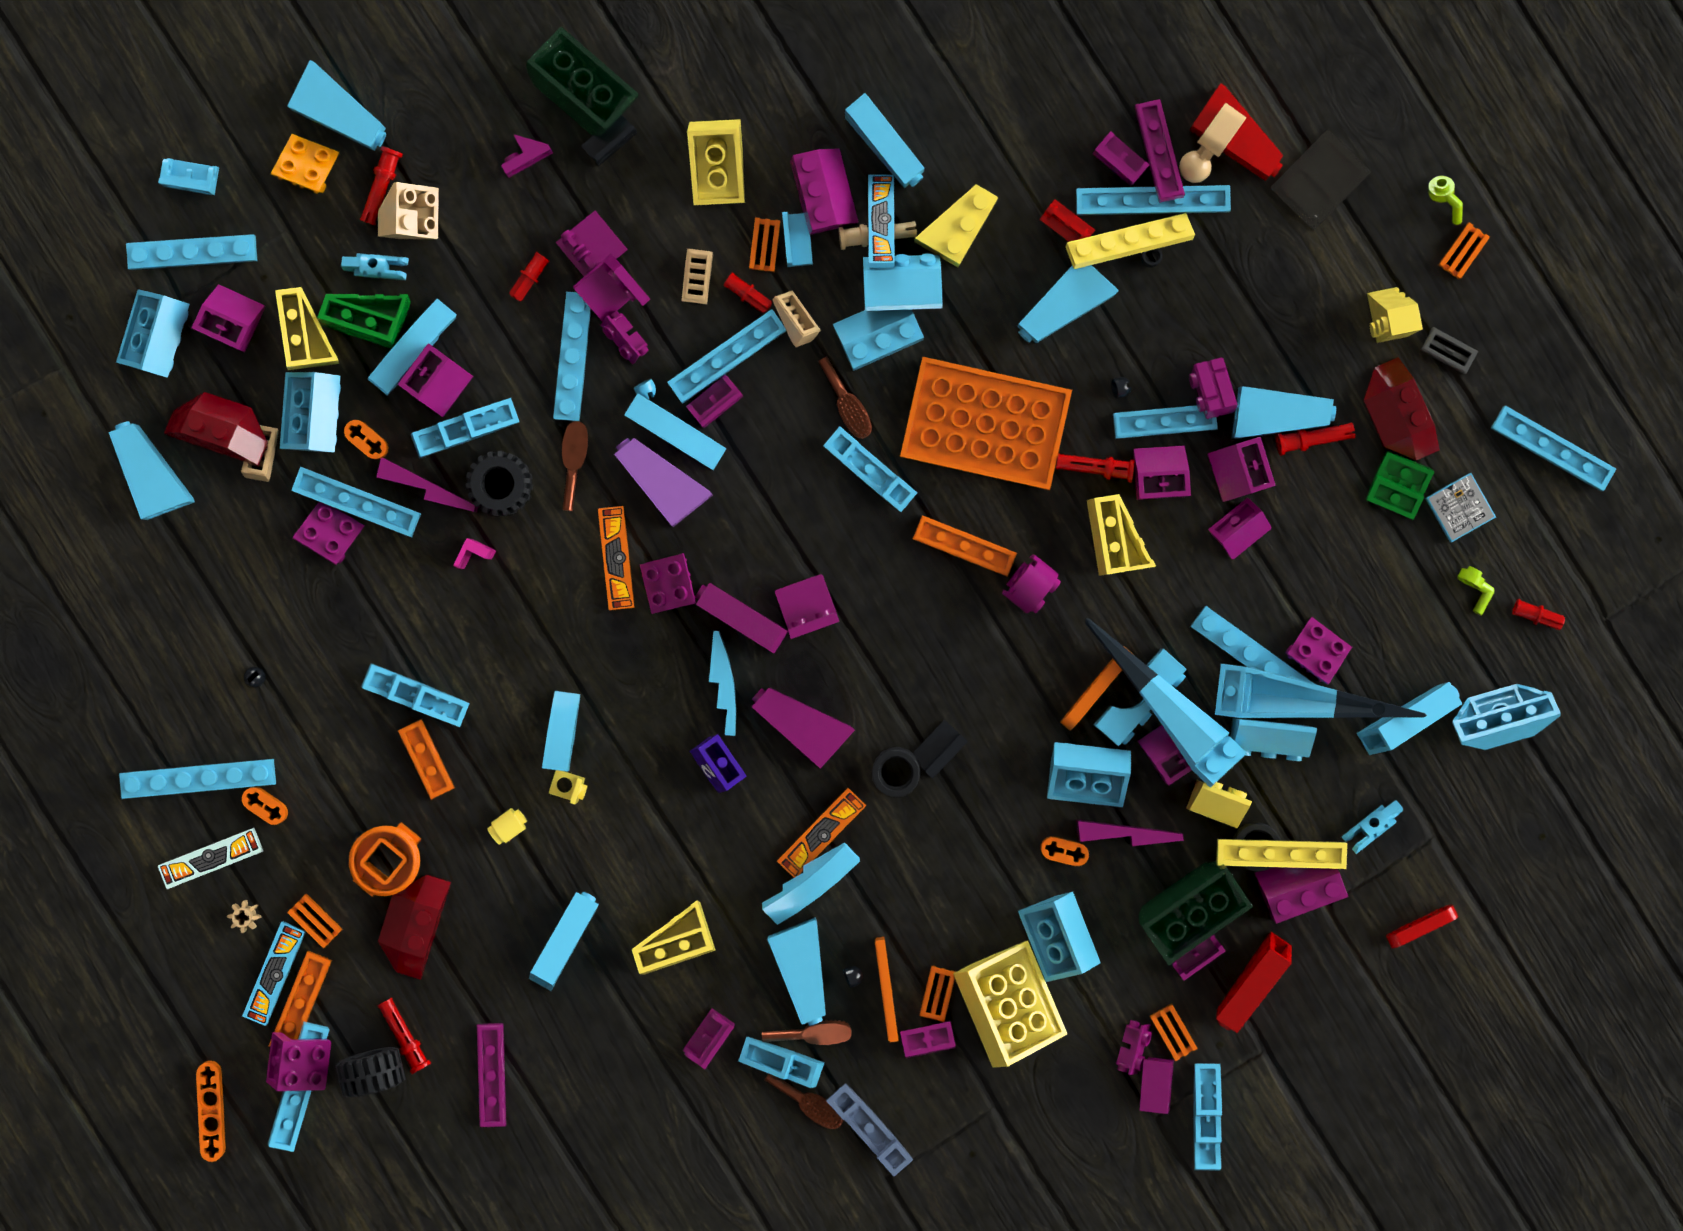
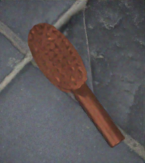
M828 357L819 360L820 366L839 397L837 406L844 424L855 437L866 438L872 431L871 421L866 409L855 395L847 393Z
M574 421L567 426L562 443V459L564 466L567 468L563 510L573 511L577 470L582 467L588 448L587 428L579 421Z
M822 1020L817 1024L807 1025L804 1029L762 1032V1041L804 1039L810 1044L831 1045L849 1040L852 1030L845 1021Z
M769 1073L767 1074L765 1081L799 1102L800 1109L811 1120L829 1129H837L842 1125L843 1119L828 1104L827 1099L814 1093L804 1094L781 1078Z

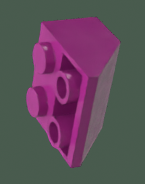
M218 284L202 304L192 329L245 352L266 306Z
M428 343L398 385L444 417L474 376Z
M1261 437L1207 454L1222 502L1276 486Z
M1185 446L1133 449L1136 500L1191 496L1190 471Z
M1163 725L1137 741L1165 784L1170 785L1192 771Z

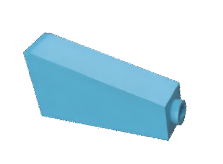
M310 60L288 107L292 111L375 151L376 147H380L385 140L386 132L384 131L386 128L324 70Z
M866 93L845 109V119L904 188L909 184L913 187L923 179L921 175L924 172L923 165Z
M1092 265L1074 269L1071 266L1018 324L1017 327L1020 329L1018 333L1027 342L1034 341L1038 343L1111 299L1119 290Z
M1242 386L1238 388V406L1235 411L1231 439L1326 427L1330 425V421L1335 420L1336 406H1333L1334 399Z
M130 421L116 425V430L109 432L141 519L148 520L195 502L192 495L139 425L130 424Z
M1450 682L1439 684L1401 706L1425 713L1426 717H1383L1359 731L1357 735L1369 755L1393 750L1462 705L1459 693Z
M582 892V894L575 893L530 972V980L550 991L553 989L599 905L595 903L596 898L586 892Z
M814 917L768 936V942L801 1024L808 1023L809 1026L823 1020L822 1016L826 1015L818 925Z

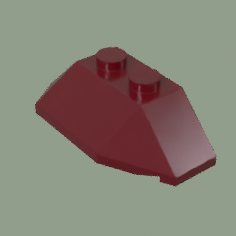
M1399 357L1375 367L1363 402L1383 447L1415 461L1439 451L1435 424L1415 379Z
M203 392L175 409L164 431L165 435L259 466L268 445L267 439L251 407L207 392Z
M427 874L412 882L403 891L392 895L378 943L397 973L422 979L449 892L450 881Z

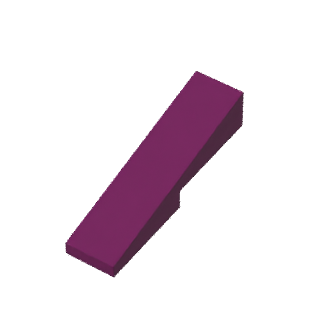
M381 457L377 478L426 489L424 500L473 512L478 511V508L473 503Z
M1076 819L1078 840L1080 842L1129 836L1130 845L1132 846L1184 841L1183 834L1180 832Z

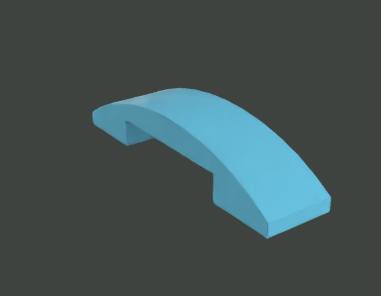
M840 426L823 445L854 474L900 512L917 494L912 487L894 474Z

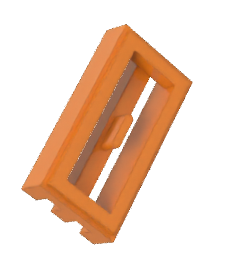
M755 217L749 269L775 272L780 220ZM764 225L760 265H757L755 260L759 227ZM770 226H775L770 266H765Z
M1470 222L1467 223L1438 265L1457 279H1461L1490 236L1483 234L1480 229L1473 227V224ZM1468 232H1471L1472 236L1451 266L1446 264ZM1477 237L1481 239L1460 270L1456 271L1455 268Z
M305 894L287 912L323 948L343 930L308 894ZM305 902L334 930L332 933L303 906ZM299 909L327 938L324 939L296 911Z
M931 965L919 1016L942 1022L945 1021L955 981L953 973L956 971ZM935 973H938L940 975L931 1012L929 1013L926 1012ZM947 975L950 977L941 1014L937 1015L936 1010L944 977Z
M1172 1003L1150 1015L1151 1020L1175 1061H1178L1182 1056L1188 1055L1189 1052L1198 1049ZM1169 1011L1189 1043V1046L1186 1048L1166 1015ZM1162 1016L1181 1051L1176 1053L1160 1025L1158 1017Z

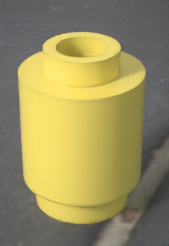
M510 808L492 821V825L487 829L492 838L500 845L503 842L507 843L525 830L524 823L527 820L519 809L514 811Z

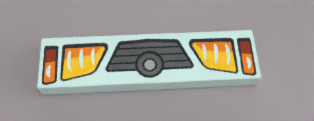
M252 828L160 864L158 868L166 889H169L261 853L263 848L255 828Z

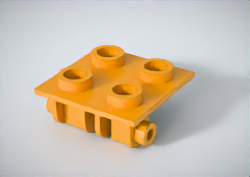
M291 134L271 175L278 177L279 180L284 179L292 182L295 186L300 185V188L305 187L313 190L316 194L319 192L323 193L326 188V183L324 182L339 152Z

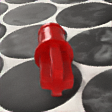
M536 252L525 270L520 271L522 274L509 294L516 300L522 301L534 282L538 283L537 278L546 264L549 263V260Z
M733 272L723 285L741 297L742 302H748L761 313H766L772 305V301L755 290L753 284L750 286Z
M1518 599L1513 607V615L1532 620L1535 625L1540 623L1561 630L1565 623L1563 615L1546 610L1542 605L1538 607Z

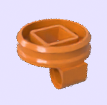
M402 822L397 827L378 826L364 832L356 839L349 854V869L353 877L352 881L372 897L374 895L391 896L403 891L414 881L418 874L420 853L417 844L421 838ZM381 843H384L403 859L389 877L370 862H366Z

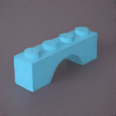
M1160 649L1147 663L1149 668L1175 688L1186 677L1183 673L1187 669L1165 649ZM1144 698L1140 703L1130 708L1124 709L1109 706L1093 725L1116 745L1119 746L1121 743L1126 745L1135 735L1133 729L1138 724L1144 725L1152 714L1149 712L1151 708Z

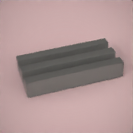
M1435 327L1431 328L1424 345L1420 349V351L1463 374L1468 372L1478 353L1477 350ZM1434 336L1470 354L1469 358L1434 340ZM1432 345L1442 350L1443 352L1464 362L1465 365L1462 366L1461 364L1429 348V346Z

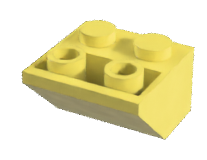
M1197 780L1186 809L1238 828L1252 801L1246 799L1247 794L1231 787L1228 788V791L1222 789L1223 784L1218 782L1210 788L1205 782Z

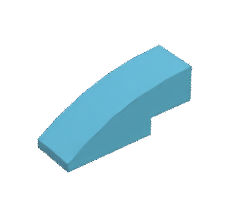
M555 691L542 768L566 772L570 770L581 694Z
M746 1037L738 1060L741 1063L781 1079H789L809 1088L817 1086L824 1065L822 1061L750 1037Z

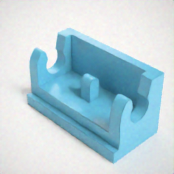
M167 158L162 162L158 183L168 188L215 195L219 167Z

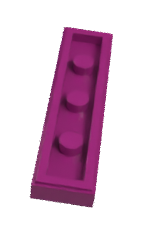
M1160 99L1136 104L1135 112L1159 203L1184 198L1185 192Z
M503 1023L477 1024L480 1127L506 1126Z

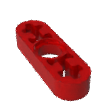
M1453 904L1446 905L1388 933L1386 938L1391 948H1397L1458 918V914Z

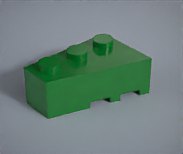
M326 294L317 318L321 326L392 349L397 343L411 301L408 294H400V296H384L383 294H375V296Z

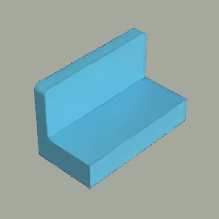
M782 212L787 267L813 265L811 240L804 213L788 214L787 212Z

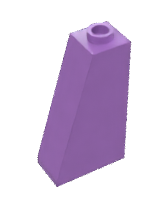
M627 438L616 447L618 451L614 455L672 527L713 496L708 489L635 438L631 441Z

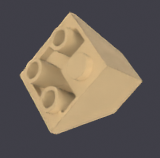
M394 182L378 210V236L395 239H438L439 188Z

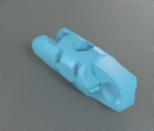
M357 253L356 257L343 256L341 267L344 271L354 272V276L406 280V273L389 270L390 265L407 266L409 258Z
M1397 800L1386 808L1381 805L1342 836L1343 840L1348 842L1362 831L1366 837L1357 842L1352 848L1355 854H1357L1397 822L1394 818L1403 811V807ZM1372 823L1379 824L1377 827L1370 826Z

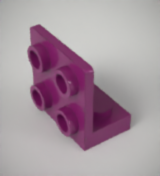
M612 254L608 255L573 286V289L602 322L606 316H610L615 311H618L629 300L633 302L637 299L642 306L650 300L647 294Z
M822 574L775 591L791 639L839 622Z
M272 1032L266 1083L276 1091L325 1090L331 1041L329 1039L291 1040L282 1032Z

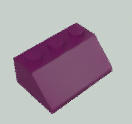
M817 149L793 155L790 164L809 235L858 224L840 149Z
M1271 867L1265 871L1254 872L1270 918L1276 924L1348 897L1338 869Z

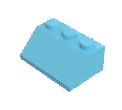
M926 253L908 256L899 254L895 256V268H869V257H863L865 311L942 308L940 255Z
M138 289L116 363L168 378L169 372L174 365L173 359L176 349L181 342V332L188 318L190 304Z
M864 310L833 324L853 371L921 342L924 339L912 310Z
M317 372L285 373L280 449L335 452L337 442L336 427L339 416L338 401L341 391L340 376Z
M1232 718L1230 737L1246 752V756H1251V751L1261 752V757L1276 759L1277 754L1287 755L1286 760L1302 761V757H1310L1317 728L1306 725Z
M1055 742L1051 757L1047 799L1123 807L1131 775V751Z
M1073 892L1051 897L1018 911L1046 982L1083 974L1101 963Z

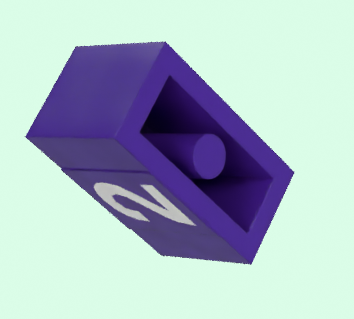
M718 734L708 737L690 750L697 764L718 793L728 791L747 777Z

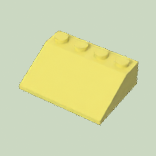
M1028 941L986 957L953 973L993 1068L1008 1067L1067 1035Z

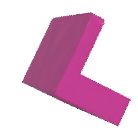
M466 538L453 566L465 569L472 553L492 560L496 550L474 539Z

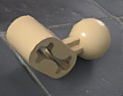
M1225 103L1197 142L1201 147L1197 151L1186 153L1181 158L1179 165L1181 176L1191 183L1204 181L1211 172L1212 165L1210 159L1212 156H1220L1247 117Z

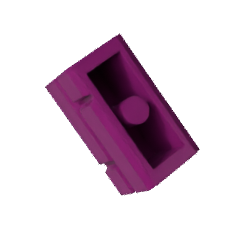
M1221 357L1195 364L1192 373L1189 374V381L1192 389L1196 388L1199 395L1196 398L1199 412H1204L1206 419L1235 412L1238 404L1224 358Z

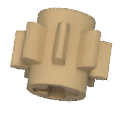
M247 900L242 902L241 908L238 904H233L234 913L227 915L233 921L231 928L241 927V933L246 932L247 926L255 929L257 926L254 921L261 918V915L256 914L255 911L258 905L248 906ZM242 912L249 916V919L245 922L244 918L239 915Z

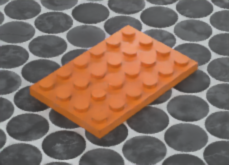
M922 357L900 457L1050 490L1072 390Z

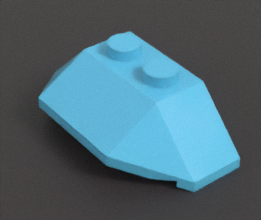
M1514 684L1467 698L1457 716L1453 719L1452 724L1461 745L1487 750L1535 736L1559 718L1561 713L1551 692H1543L1532 687Z

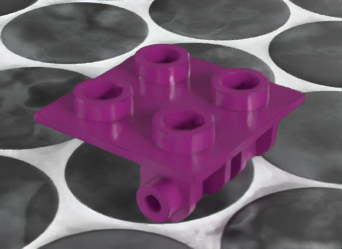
M596 210L572 230L565 231L561 235L562 238L556 242L583 276L587 275L608 255L612 254L617 259L628 250Z
M318 502L293 536V539L337 565L338 563L341 564L344 560V554L364 528V525L337 508Z
M684 553L640 564L651 614L696 603L691 584L693 582L690 580L691 574L688 572L687 558H685Z
M1311 617L1294 644H1291L1285 653H1287L1289 659L1292 658L1299 663L1301 668H1306V672H1311L1319 678L1318 681H1323L1329 685L1352 646Z

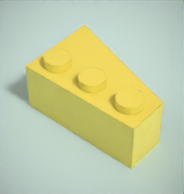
M975 185L915 238L914 242L935 255H940L942 259L954 266L959 267L996 204L998 197Z
M298 287L275 290L287 370L339 364V360L303 289Z
M1395 287L1367 293L1373 321L1370 323V332L1373 338L1376 337L1377 343L1408 337L1423 330L1418 304L1410 297L1406 298L1404 292L1399 293V288Z
M1119 494L1087 500L1099 576L1156 567L1153 559L1150 558L1146 551L1145 544L1142 538L1139 537L1133 525L1134 522Z
M697 900L632 949L639 974L641 975L715 951L701 903Z

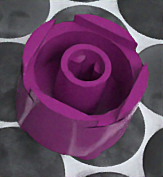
M1033 554L1029 557L1033 561L1030 564L1024 562L1006 584L1010 589L1008 591L1003 590L1002 592L1006 598L1025 613L1030 611L1037 613L1045 603L1043 598L1048 592L1053 593L1061 583L1058 579L1059 574Z

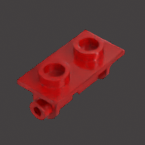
M1056 199L1039 219L1068 242L1091 237L1095 231L1093 227Z

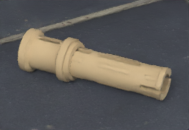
M915 221L894 224V239L917 237ZM860 224L857 228L849 229L838 227L841 250H845L848 246L862 245V247H867L869 245L867 225Z

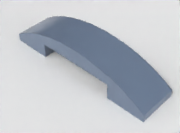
M846 1083L826 1100L877 1155L879 1161L893 1176H896L913 1161L910 1154L885 1124Z

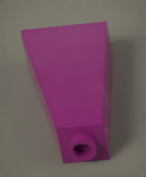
M709 583L707 587L702 585L695 596L698 599L697 606L772 653L777 651L788 633V630L712 583Z
M770 687L766 691L761 688L752 698L755 702L752 708L820 769L855 731L850 725Z

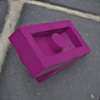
M514 135L523 153L519 155L516 152L504 159L505 163L501 166L510 178L553 154L548 144Z

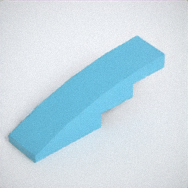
M436 299L370 374L368 380L388 395L398 385L426 345L429 343L433 346L440 334L456 319L457 314L439 299Z
M638 393L625 413L626 417L714 470L726 451V448Z
M509 398L413 432L411 437L419 458L517 424L519 419L512 400Z
M713 631L709 682L719 683L717 709H727L725 735L735 736L737 707L732 669L720 631Z
M372 663L361 686L363 689L384 696L389 700L458 727L461 726L470 704Z
M846 843L839 845L804 865L803 873L784 883L782 892L762 902V910L777 925L815 901L840 881L860 862V858Z
M1194 1064V1170H1221L1222 1097L1220 1064Z

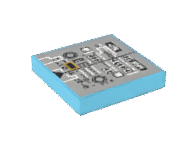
M1468 473L1425 498L1449 542L1457 540L1496 518L1472 473Z

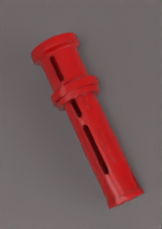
M383 146L380 149L382 154L378 166L374 167L373 170L376 176L360 218L361 221L374 226L376 225L378 210L383 203L389 182L396 177L394 172L398 160L403 156L402 153Z
M1350 422L1312 431L1300 429L1289 434L1282 435L1281 433H1276L1275 442L1278 454L1282 456L1285 455V452L1295 450L1303 452L1309 446L1354 439L1355 433H1352L1355 431L1354 425Z
M1058 453L1056 469L1104 475V478L1108 480L1113 477L1127 479V482L1132 483L1135 460L1131 459L1129 462L1114 460L1113 457H1106V460Z
M390 998L379 1004L378 1008H380L401 1047L399 1049L400 1055H404L411 1067L410 1073L413 1074L431 1064V1061L426 1059L419 1047L421 1045L420 1041L414 1040L393 999Z

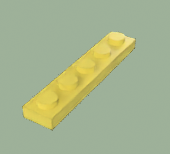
M1184 213L1067 242L1065 248L1073 268L1078 269L1193 240L1195 233L1187 214Z
M1217 839L1216 865L1346 869L1347 843Z

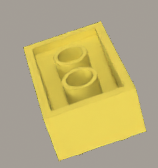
M741 120L689 122L687 135L694 205L745 203Z

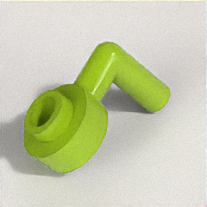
M1446 176L1433 178L1428 186L1429 197L1435 202H1448L1452 206V223L1455 225L1461 224L1463 203L1454 195L1455 184L1453 180Z
M1471 566L1468 569L1462 568L1457 579L1482 592L1473 609V612L1482 616L1494 594V588L1484 582L1485 579L1481 577L1483 573Z

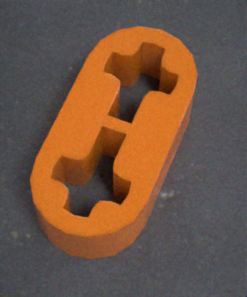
M352 420L346 424L344 428L345 437L365 455L376 460L387 455L388 443L367 424L360 420ZM361 425L360 432L366 436L364 440L358 436L354 438L351 436L353 434L351 430L353 426L359 427ZM369 440L376 444L381 442L380 449L382 452L380 454L377 452L371 453L373 448L367 444Z
M251 787L242 795L243 805L267 823L277 825L286 820L288 816L286 805L264 789ZM257 792L259 794L258 799L264 803L263 806L259 803L251 804L249 794ZM269 806L272 809L279 807L281 818L276 817L272 819V812L266 809V807Z
M1050 836L1041 843L1042 854L1052 861L1081 866L1089 858L1088 849L1079 842ZM1052 841H1055L1056 846L1062 848L1063 852L1055 851L1053 855H1049V851L1045 847L1046 845H1051ZM1077 847H1080V852L1084 854V857L1078 858V861H1074L1072 855L1066 854L1067 850L1076 851Z

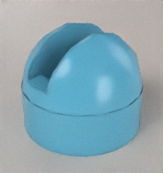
M648 379L634 387L636 394L638 393L648 400V394L654 397L656 393L655 384L652 379Z

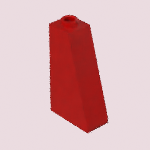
M1220 83L1189 130L1201 138L1223 105L1227 103L1247 118L1223 150V153L1265 181L1270 175L1275 177L1283 166L1280 163L1283 154L1227 87Z
M1270 931L1217 1008L1216 1019L1226 1030L1232 1029L1236 1033L1239 1032L1291 965L1292 945Z

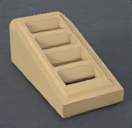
M687 249L682 302L707 305L713 252ZM692 258L705 259L706 264L692 263ZM691 268L705 270V275L691 273ZM690 279L703 280L704 285L690 284L689 281ZM688 289L703 291V296L688 294Z
M793 290L775 296L772 300L793 345L799 347L813 341L821 330Z
M260 425L264 436L270 437V440H267L268 448L263 454L265 460H261L259 466H257L262 467V470L252 469V466L256 465L243 462L241 473L245 478L269 482L279 430L278 428Z

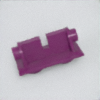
M615 311L610 316H606L601 324L604 334L608 339L615 342L619 347L620 354L633 365L639 356L642 357L649 351L647 348L648 344L637 331L630 336L627 334L633 326L623 313L619 314L618 311Z
M1130 1020V1023L1126 1025L1122 1042L1131 1044L1130 1049L1121 1046L1116 1062L1118 1065L1117 1070L1127 1072L1129 1069L1128 1075L1138 1074V1071L1142 1070L1145 1059L1143 1056L1144 1048L1149 1045L1152 1035L1149 1031L1150 1024L1139 1027L1140 1022Z

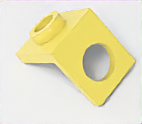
M556 770L549 794L571 800L570 803L575 805L579 799H584L587 785H584L585 778ZM564 777L570 779L572 782L571 790L561 792L557 787L559 779Z

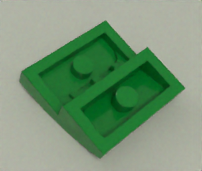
M1386 450L1366 500L1414 520L1434 470Z

